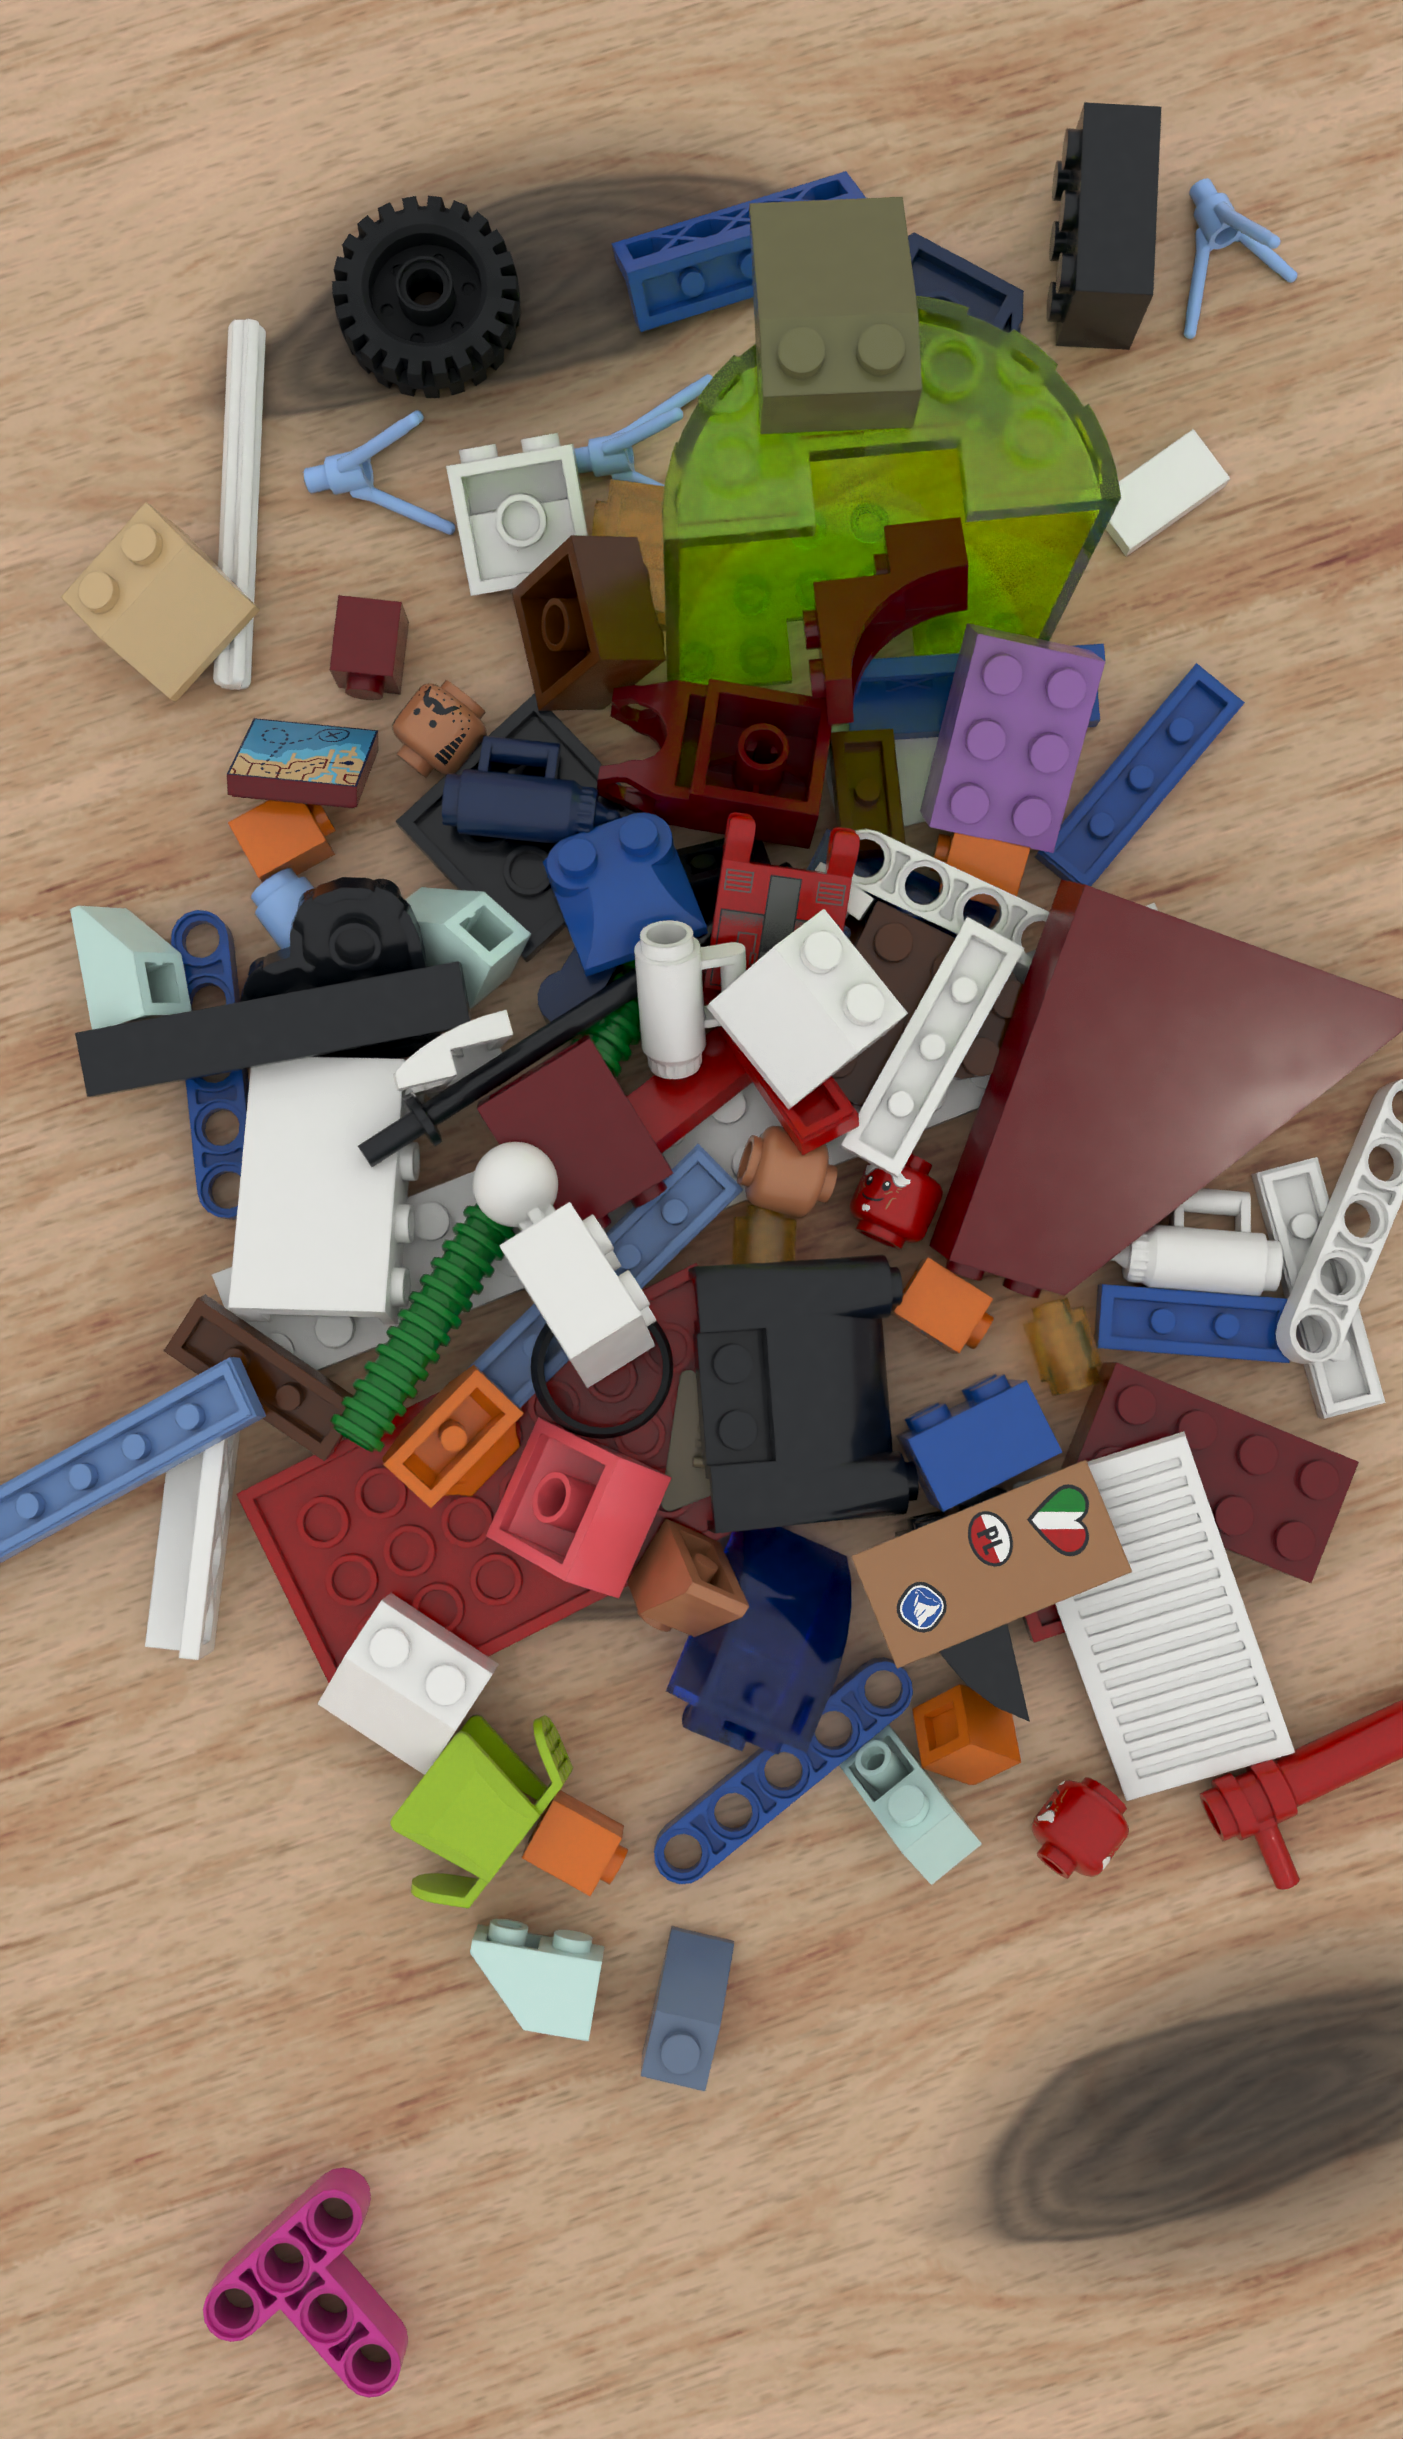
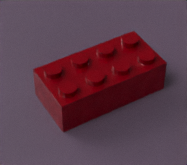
M1103 1362L1061 1469L1083 1460L1088 1462L1184 1431L1224 1548L1291 1577L1312 1583L1359 1462L1120 1363Z

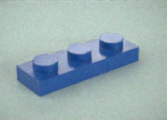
M1100 1284L1097 1290L1094 1348L1290 1363V1360L1279 1349L1275 1334L1278 1321L1288 1299Z

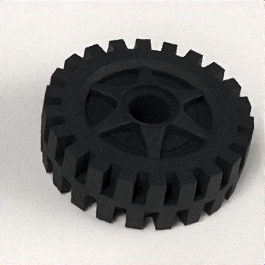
M416 196L402 198L404 209L395 212L389 202L378 208L379 220L374 222L367 215L357 224L359 236L356 238L349 234L342 244L344 258L337 256L334 266L336 281H332V294L341 332L352 355L356 356L359 365L368 374L373 372L377 381L389 389L394 383L397 384L401 394L413 397L416 389H422L426 398H440V389L449 387L451 395L465 392L464 382L471 379L474 385L477 386L487 379L486 369L489 366L494 370L499 368L504 362L505 348L511 350L516 339V326H519L521 314L520 289L511 253L507 251L505 241L496 229L492 232L488 220L479 212L470 217L467 205L454 200L451 208L448 209L445 208L442 197L428 196L427 206H419ZM425 291H435L441 294V297L436 302L429 305H420L414 302V299Z

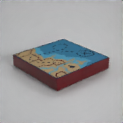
M254 718L227 772V794L232 795V797L355 808L358 806L378 753V730Z

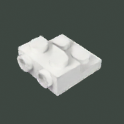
M558 433L521 439L523 453L498 457L496 444L459 450L461 463L446 466L471 596L516 588L571 535L589 536L574 444L560 446Z

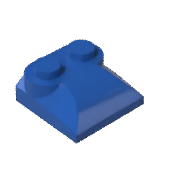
M634 813L594 827L593 831L588 833L580 832L566 837L551 849L548 857L543 861L547 878L586 977L635 960L634 948L640 941V932L649 924L666 920L679 921L692 928L693 937L695 938L708 933L703 915L674 846L671 829L657 815Z

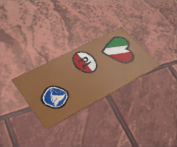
M1086 1460L851 1556L897 1669L1132 1572Z

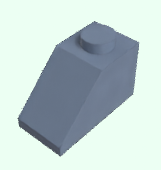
M671 1926L642 2051V2077L696 2090H706L721 2025L734 1948L733 1940Z

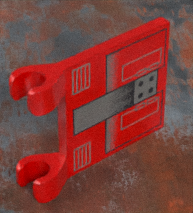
M730 813L726 823L723 857L709 946L730 942L743 944L746 950V970H748L776 944L823 909L827 911L839 928L844 931L852 877L860 846V838L856 831L844 827H834L830 831L825 872L749 862L755 836V820L747 813ZM720 967L705 970L704 988L721 990Z

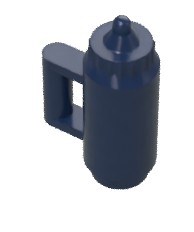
M484 735L478 770L463 769L462 775L448 773L444 783L442 824L457 827L459 834L557 844L562 839L571 835L593 831L594 827L619 819L621 815L617 810L608 809L599 802V790L596 788L581 786L574 780L557 779L560 743ZM492 762L546 768L545 777L491 772Z

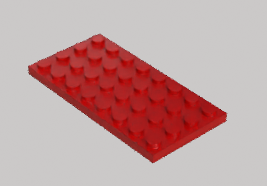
M697 1262L642 1290L650 1303V1310L668 1339L673 1357L672 1383L663 1405L645 1425L629 1434L607 1439L586 1437L664 1474L666 1471L679 1378L681 1373L686 1370H692L696 1373L693 1334H695L694 1321L697 1320L694 1279H689L688 1269L698 1266ZM649 1330L655 1344L653 1348L589 1388L586 1387L569 1360L546 1383L556 1405L573 1420L593 1427L619 1426L641 1415L656 1397L663 1375L661 1351L651 1331ZM438 1393L406 1408L407 1411L403 1417L395 1416L392 1423L396 1429L392 1434L385 1433L381 1438L385 1445L381 1452H370L346 1438L340 1441L332 1455L325 1461L314 1454L236 1494L328 1683H330L344 1656L381 1600L390 1593L488 1657L609 1596L566 1582L486 1536L538 1417L559 1425L544 1410L536 1393L520 1408L524 1414L515 1422L516 1435L520 1447L471 1497L463 1495L443 1496L430 1508L383 1465V1456L402 1430ZM711 1496L673 1511L665 1510L660 1504L628 1579L665 1519L716 1541L733 1533H713L708 1531L707 1520H713Z

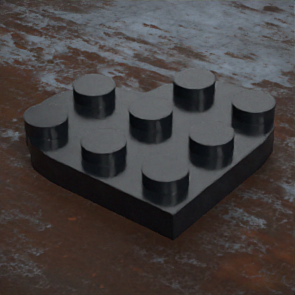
M341 877L304 892L299 899L298 908L291 923L290 947L270 953L265 957H260L250 965L240 1002L428 967L420 926L411 905L401 897L398 886L387 879L372 880L370 878ZM442 1033L313 1057L389 1059L410 1057L420 1048L442 1035Z

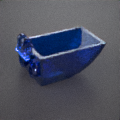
M783 1527L734 1531L731 1533L724 1552L745 1595L749 1608L740 1619L697 1637L688 1636L666 1692L688 1703L682 1715V1724L684 1728L739 1751H743L747 1741L778 1755L783 1743L807 1753L836 1682L847 1643L852 1609V1585L847 1556Z

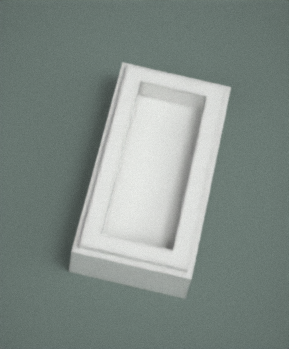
M1192 429L1093 499L1089 508L1127 557L1223 489L1230 480V477L1195 430Z

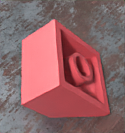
M538 1417L486 1536L566 1582L619 1599L672 1477L625 1454Z

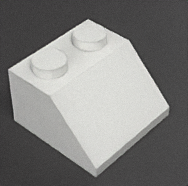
M825 909L821 910L776 944L707 1005L709 1011L788 1110L874 1044L908 1014Z
M390 1593L381 1600L344 1656L320 1698L318 1705L425 1775L437 1760L499 1664Z

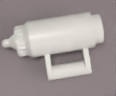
M659 921L649 924L642 929L640 941L634 948L641 1044L643 1052L647 1055L648 1066L652 1073L665 1079H681L693 1075L701 1066L702 1052L706 1047L705 1028L721 1026L707 1006H704L702 970L720 967L722 992L746 971V950L743 944L737 942L700 947V943L693 937V930L689 925L679 921Z
M1202 1188L1169 1214V1226L1154 1225L1112 1258L1111 1261H1115L1122 1266V1274L1125 1280L1142 1283L1147 1288L1260 1296L1263 1291L1275 1292L1278 1289L1282 1274L1283 1253L1279 1241L1267 1240L1265 1234L1251 1232V1198L1249 1192ZM1184 1212L1235 1216V1231L1184 1227Z

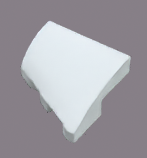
M507 1010L488 1014L461 1024L420 1048L394 1072L393 1077L397 1091L411 1088L412 1094H427V1097L433 1098L502 1053L501 1047L513 1036Z

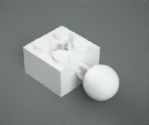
M507 1142L489 1150L481 1158L474 1172L473 1193L475 1200L482 1212L492 1221L504 1226L520 1228L521 1232L499 1246L586 1387L589 1388L655 1346L647 1328L657 1321L649 1308L650 1303L629 1270L619 1276L614 1272L622 1266L613 1252L614 1247L593 1214L581 1220L570 1202L555 1210L553 1204L558 1193V1176L552 1161L542 1150L524 1142Z

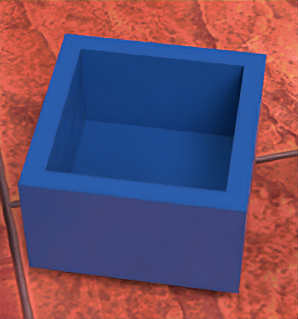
M993 1374L964 1388L962 1393L966 1401L948 1409L946 1403L940 1405L937 1402L904 1419L909 1429L896 1435L908 1461L914 1462L918 1481L931 1505L944 1512L1062 1453L1027 1380H1007L1005 1374L1000 1376Z

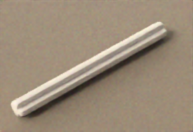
M245 319L233 320L228 327L218 567L254 603L266 331L259 325L258 321ZM254 617L214 660L213 680L221 688L241 690L248 688L251 683Z

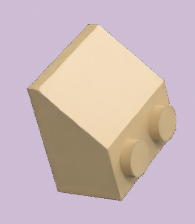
M147 502L144 503L61 596L69 607L103 642L174 702L178 701L260 611L181 528Z

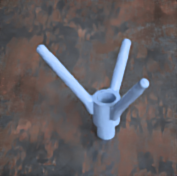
M1208 178L1196 182L1189 191V195L1196 206L1193 215L1199 228L1195 233L1196 253L1184 328V337L1187 339H1193L1196 336L1209 254L1213 249L1225 248L1234 241L1241 242L1287 282L1292 283L1297 279V272L1272 250L1280 245V238L1265 227L1236 212L1228 196L1225 193H1218L1211 179Z
M707 374L688 385L627 427L608 436L589 439L588 446L575 448L578 473L593 471L595 477L611 475L614 481L632 485L688 512L694 511L696 502L693 499L635 471L632 446L680 421L683 418L681 407L714 385L712 375Z
M415 410L405 418L397 421L362 446L349 452L327 456L324 464L304 469L305 485L311 494L329 489L335 495L350 492L353 498L373 502L448 535H452L455 532L456 527L454 523L376 489L373 485L374 476L371 457L419 425L424 419L422 412L419 410Z

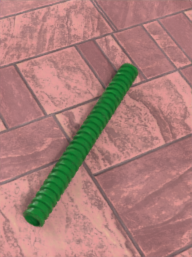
M635 960L621 964V969L624 973L615 974L611 983L634 969ZM638 997L580 1033L582 1037L587 1034L590 1035L614 1077H618L621 1073L619 1062L628 1061L632 1055L629 1046L638 1045L641 1041ZM573 1039L571 1044L578 1041L579 1039ZM477 1203L475 1206H466L463 1211V1215L466 1217L465 1222L456 1223L452 1228L453 1233L456 1235L454 1239L445 1240L441 1245L442 1250L445 1252L442 1258H433L430 1263L434 1269L431 1275L423 1274L419 1280L423 1286L421 1291H412L408 1297L412 1305L408 1310L401 1309L397 1314L401 1320L398 1327L390 1326L386 1334L390 1338L386 1345L379 1343L375 1349V1352L379 1355L375 1362L367 1361L364 1369L368 1374L364 1380L357 1378L353 1383L354 1389L357 1390L353 1397L345 1396L341 1404L345 1407V1410L341 1416L333 1414L330 1422L334 1425V1430L370 1452L382 1451L385 1445L381 1438L385 1433L392 1434L396 1429L392 1421L396 1415L403 1417L407 1409L403 1405L407 1398L415 1399L418 1394L417 1389L414 1387L417 1381L425 1382L429 1373L425 1370L429 1363L437 1364L440 1359V1355L436 1351L440 1346L447 1347L451 1342L450 1336L447 1335L451 1328L459 1329L462 1324L459 1315L462 1311L470 1312L473 1303L469 1299L473 1294L480 1295L484 1286L480 1283L483 1277L491 1278L495 1272L491 1266L493 1261H502L505 1255L499 1245L516 1235L513 1232L515 1227L504 1226L492 1221L482 1212Z

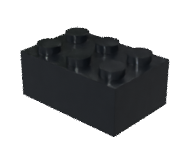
M1084 102L1076 129H1066L1062 161H1056L1053 176L1052 200L1061 201L1059 221H1054L1052 225L1049 249L1050 261L1058 262L1056 282L1050 283L1047 299V321L1057 322L1056 346L1130 350L1154 291L1162 108L1160 106Z

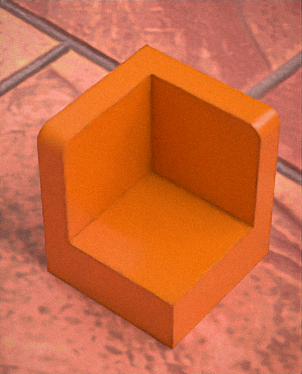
M959 1684L912 1709L923 1769L968 1785H976L1021 1763L1012 1714L995 1707L970 1687Z

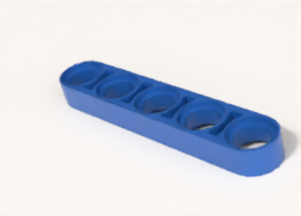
M195 910L184 914L177 920L172 929L171 946L182 955L192 1011L195 994L201 988L207 986H217L222 989L226 997V1005L240 1002L235 947L231 930L217 915L209 911ZM209 924L218 930L220 937L216 951L204 958L190 955L186 947L188 933L195 926ZM248 1069L230 1072L227 1078L217 1083L207 1082L203 1077L186 1080L198 1197L207 1212L223 1219L236 1220L238 1205L230 1209L218 1206L213 1199L212 1187L215 1180L222 1174L236 1173L241 1177L249 1092ZM228 1110L233 1112L238 1118L239 1133L229 1144L223 1146L214 1145L207 1138L205 1132L206 1123L215 1112Z
M885 1657L873 1658L862 1664L666 1824L657 1835L654 1845L655 1864L660 1874L667 1880L677 1884H689L702 1878L899 1717L910 1705L913 1695L912 1681L903 1667L897 1669L894 1661ZM887 1670L893 1672L898 1676L901 1683L899 1697L888 1706L872 1704L865 1696L864 1687L866 1681L871 1674L877 1671ZM830 1711L843 1713L851 1722L852 1730L850 1736L845 1743L839 1746L830 1747L823 1745L815 1736L814 1728L817 1720L821 1715ZM776 1753H791L801 1763L802 1771L800 1778L789 1787L775 1786L765 1776L766 1762ZM729 1793L743 1795L752 1806L750 1819L738 1828L723 1826L714 1814L718 1800ZM687 1834L693 1836L699 1842L702 1854L700 1860L694 1866L687 1869H679L667 1861L664 1854L665 1846L676 1835Z

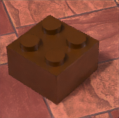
M571 535L511 591L539 711L603 710L612 703L614 688L635 685L666 660L664 634L657 622L650 592V575L643 562L638 537Z

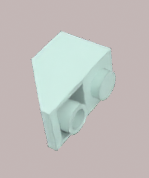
M421 887L405 899L411 905L420 926L428 967L457 961L461 962L470 1009L510 977L531 936L528 930L483 891Z
M76 906L70 909L92 1030L192 1011L182 955L179 951L126 908Z
M890 1725L886 1726L839 1765L902 1854L931 1885L982 1845L925 1769L922 1768L921 1764Z
M492 1919L489 1926L478 1924L472 1939L470 1954L522 2029L589 2041L604 1946L592 1944L593 1938L590 1935L573 1930L554 1931V1936L549 1937L528 1933L529 1927L526 1924L509 1919Z

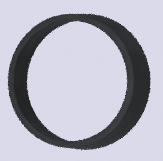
M657 1321L647 1328L655 1337L662 1355L663 1375L658 1393L649 1407L635 1419L619 1426L605 1428L588 1426L573 1420L552 1399L545 1381L544 1361L548 1345L554 1334L546 1323L540 1331L533 1348L531 1378L536 1396L547 1414L566 1430L584 1437L596 1439L620 1437L645 1425L663 1405L669 1393L673 1377L671 1348L664 1331Z

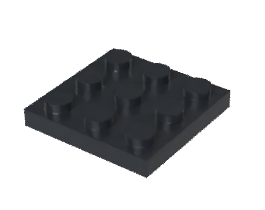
M535 693L489 735L560 743L557 779L574 780L581 786L597 789L599 768L603 765L552 711H539ZM482 742L454 774L462 775L463 769L478 770ZM492 762L491 772L545 777L546 768ZM445 775L398 818L396 823L458 890L485 892L531 933L521 954V957L528 962L566 927L543 865V861L548 857L551 849L556 844L459 834L457 827L443 825L442 799ZM599 796V802L608 809L617 810L621 818L636 813L624 805L614 803Z

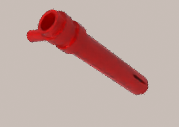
M1403 1699L1294 1749L1295 1753L1247 1766L1246 1772L1236 1777L1231 1773H1227L1212 1780V1788L1200 1793V1799L1207 1817L1222 1841H1226L1236 1836L1242 1841L1254 1835L1275 1887L1285 1890L1297 1885L1300 1878L1277 1824L1298 1815L1297 1807L1402 1759Z

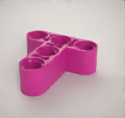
M343 2167L332 2169L322 2175L224 2265L205 2299L203 2316L204 2322L212 2334L221 2340L234 2342L244 2340L252 2335L280 2309L349 2389L357 2395L371 2398L381 2396L390 2391L397 2382L408 2345V2334L402 2320L343 2254V2251L359 2235L371 2201L370 2187L361 2174L355 2170ZM334 2197L343 2199L349 2204L353 2215L344 2219L334 2218L325 2211L322 2201ZM280 2243L292 2244L299 2249L303 2260L292 2264L284 2262L275 2253L274 2246ZM234 2288L243 2290L250 2296L253 2305L247 2308L236 2307L229 2302L225 2291ZM327 2293L337 2295L344 2301L347 2309L337 2313L326 2311L320 2306L317 2297ZM376 2344L387 2350L390 2358L384 2362H373L362 2354L360 2348L364 2345Z

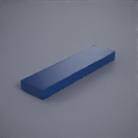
M1196 663L1063 821L1054 853L1039 850L1035 858L1062 880L1092 886L1245 702Z

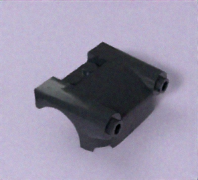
M884 1255L768 1263L695 1266L688 1269L689 1279H694L697 1320L694 1321L695 1334H693L698 1408L703 1465H705L706 1479H710L713 1520H707L708 1531L725 1533L906 1514L909 1501H916L918 1498V1474L913 1461L905 1462L899 1451H893L882 1318H888L891 1315L892 1306H899L902 1303L903 1286L899 1268L890 1267Z

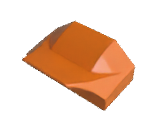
M474 1364L450 1381L402 1430L383 1456V1465L430 1508L443 1496L463 1495L471 1497L520 1447L516 1435L515 1422L524 1413Z

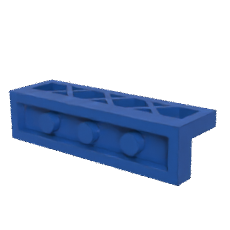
M847 171L611 243L615 261L626 280L634 319L640 332L753 298L750 203L866 198Z
M1104 644L1074 646L1091 650L1105 661ZM959 653L872 659L858 683L853 707L854 722L847 723V730L893 728L894 740L939 737ZM1098 691L1088 727H1096L1100 721Z

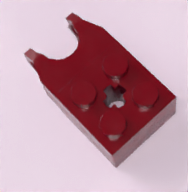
M709 679L708 685L672 680L644 686L631 685L614 688L610 717L628 725L637 733L648 736L658 745L660 750L654 756L643 760H628L620 764L600 766L597 779L599 796L614 803L624 805L636 813L657 815L668 825L725 835L727 817L730 813H747L755 820L754 840L810 849L819 817L832 725H828L825 698L812 700V696L715 679ZM639 704L640 706L646 707L648 709L638 710L628 705ZM617 782H622V783H627V784H629V785H631V786H626V787H624V786H620V785H618V784H616V783H617Z

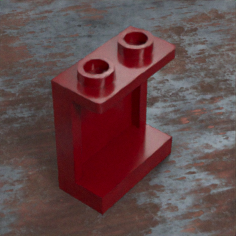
M589 1034L478 1101L476 1109L499 1145L507 1142L528 1143L542 1150L550 1158L558 1176V1193L553 1204L555 1210L570 1202L581 1220L593 1214L603 1229L612 1222L608 1216L610 1212L628 1201L632 1203L634 1208L648 1203L667 1189L663 1180L674 1174L668 1161L657 1147Z

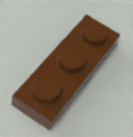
M206 1294L196 1299L164 1349V1352L198 1375L229 1357L241 1358L266 1414V1417L262 1419L323 1461L328 1459L344 1437L333 1429L334 1425L330 1422L333 1414L341 1416L345 1410V1407L341 1404L345 1396L352 1398L353 1395Z

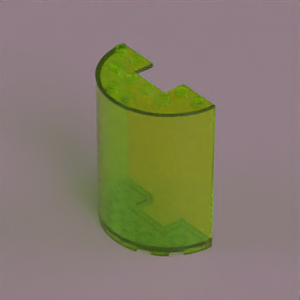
M916 296L919 320L922 393L912 428L760 434L756 344L739 357L733 355L713 376L699 395L698 404L683 429L679 442L675 443L665 480L662 521L667 681L681 680L708 685L709 679L756 687L792 683L787 622L803 621V611L815 609L813 582L874 575L873 554L884 553V526L956 517L961 518L968 559V610L937 616L911 627L914 656L960 653L967 623L1050 641L1121 499L1116 466L1108 441L1094 411L1089 404L1085 407L1083 406L1074 391L1056 371L1058 364L1038 345L1014 329L1008 334L981 319L967 315L968 307L931 297Z

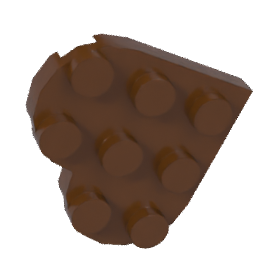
M879 900L875 903L855 944V948L908 1014L884 1036L832 1076L850 1103L858 1106H863L955 940L954 937ZM1011 972L953 1079L964 1080L992 1074L1023 984L1017 980L1013 972Z

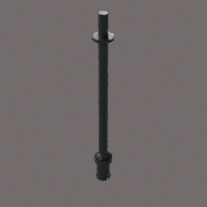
M784 862L781 865H779L793 868L791 864H789L788 862ZM713 918L705 922L708 933L696 937L700 947H706L710 944ZM636 967L422 1104L411 1093L402 1097L410 1112L358 1145L369 1165L374 1167L424 1134L434 1146L440 1144L442 1138L437 1125L638 997Z

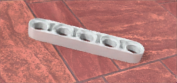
M867 828L854 830L859 835L860 840L869 839L880 845L883 850L884 861L880 870L872 876L861 877L853 873L852 884L956 934L959 933L965 922L963 916L965 904L971 897L977 894L991 895L999 905L1000 914L998 921L989 929L1022 946L1021 938L1026 927L1033 922H1046L1049 911L887 835ZM926 866L938 872L941 877L942 888L935 900L930 903L919 904L913 902L907 896L905 882L911 871L917 867ZM1023 951L1017 962L1030 967L1033 957Z
M1403 1079L1383 1086L1373 1097L1278 1321L1275 1333L1277 1345L1282 1354L1292 1362L1309 1364L1328 1361L1342 1347L1402 1203L1403 1123L1396 1119L1392 1110V1101L1398 1091L1403 1092ZM1376 1146L1384 1148L1393 1158V1174L1386 1182L1377 1179L1369 1169V1154ZM1353 1202L1362 1205L1370 1215V1229L1362 1238L1350 1233L1345 1225L1344 1216L1346 1209ZM1329 1259L1339 1262L1346 1271V1286L1338 1295L1328 1292L1321 1283V1268ZM1306 1316L1316 1320L1323 1333L1322 1344L1313 1353L1304 1350L1296 1337L1297 1325Z

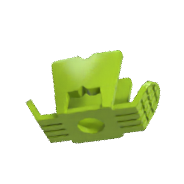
M473 1715L449 1742L392 1817L390 1824L394 1831L478 1877L471 1878L444 1873L418 1875L412 1879L411 1893L415 1897L431 1903L469 1909L562 1788L571 1774L573 1766L561 1737L548 1716H541L533 1722L536 1744L551 1780L548 1787L482 1716ZM521 1791L537 1800L534 1805Z

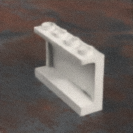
M308 1057L251 1068L228 1308L245 1322H270L271 1314L375 1317L383 1324L397 1325L399 1307L408 1306V1297L411 1291L410 1271L408 1268H402L404 1243H412L415 1235V1210L412 1204H407L409 1181H416L419 1176V1145L417 1142H411L374 1167L369 1165L358 1145L410 1112L402 1097L409 1093L412 1094V1090L409 1088L397 1091L393 1077L394 1072L406 1061L405 1059ZM413 1094L422 1104L425 1103V1095Z

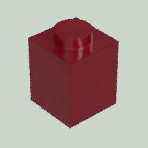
M338 595L329 670L338 688L345 689L347 695L363 700H380L383 698V693L401 695L409 620L402 602Z

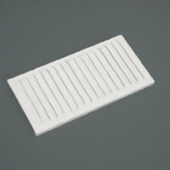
M1183 1431L1088 1461V1466L1132 1572L1065 1599L1055 1605L1126 1801L1295 1753L1185 1432ZM1049 1474L1034 1479H1030L1024 1482L1019 1481L1013 1485V1489L1030 1483L1032 1481H1035L1037 1479H1040Z

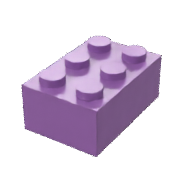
M967 623L920 809L928 826L1054 853L1105 661L1091 650Z

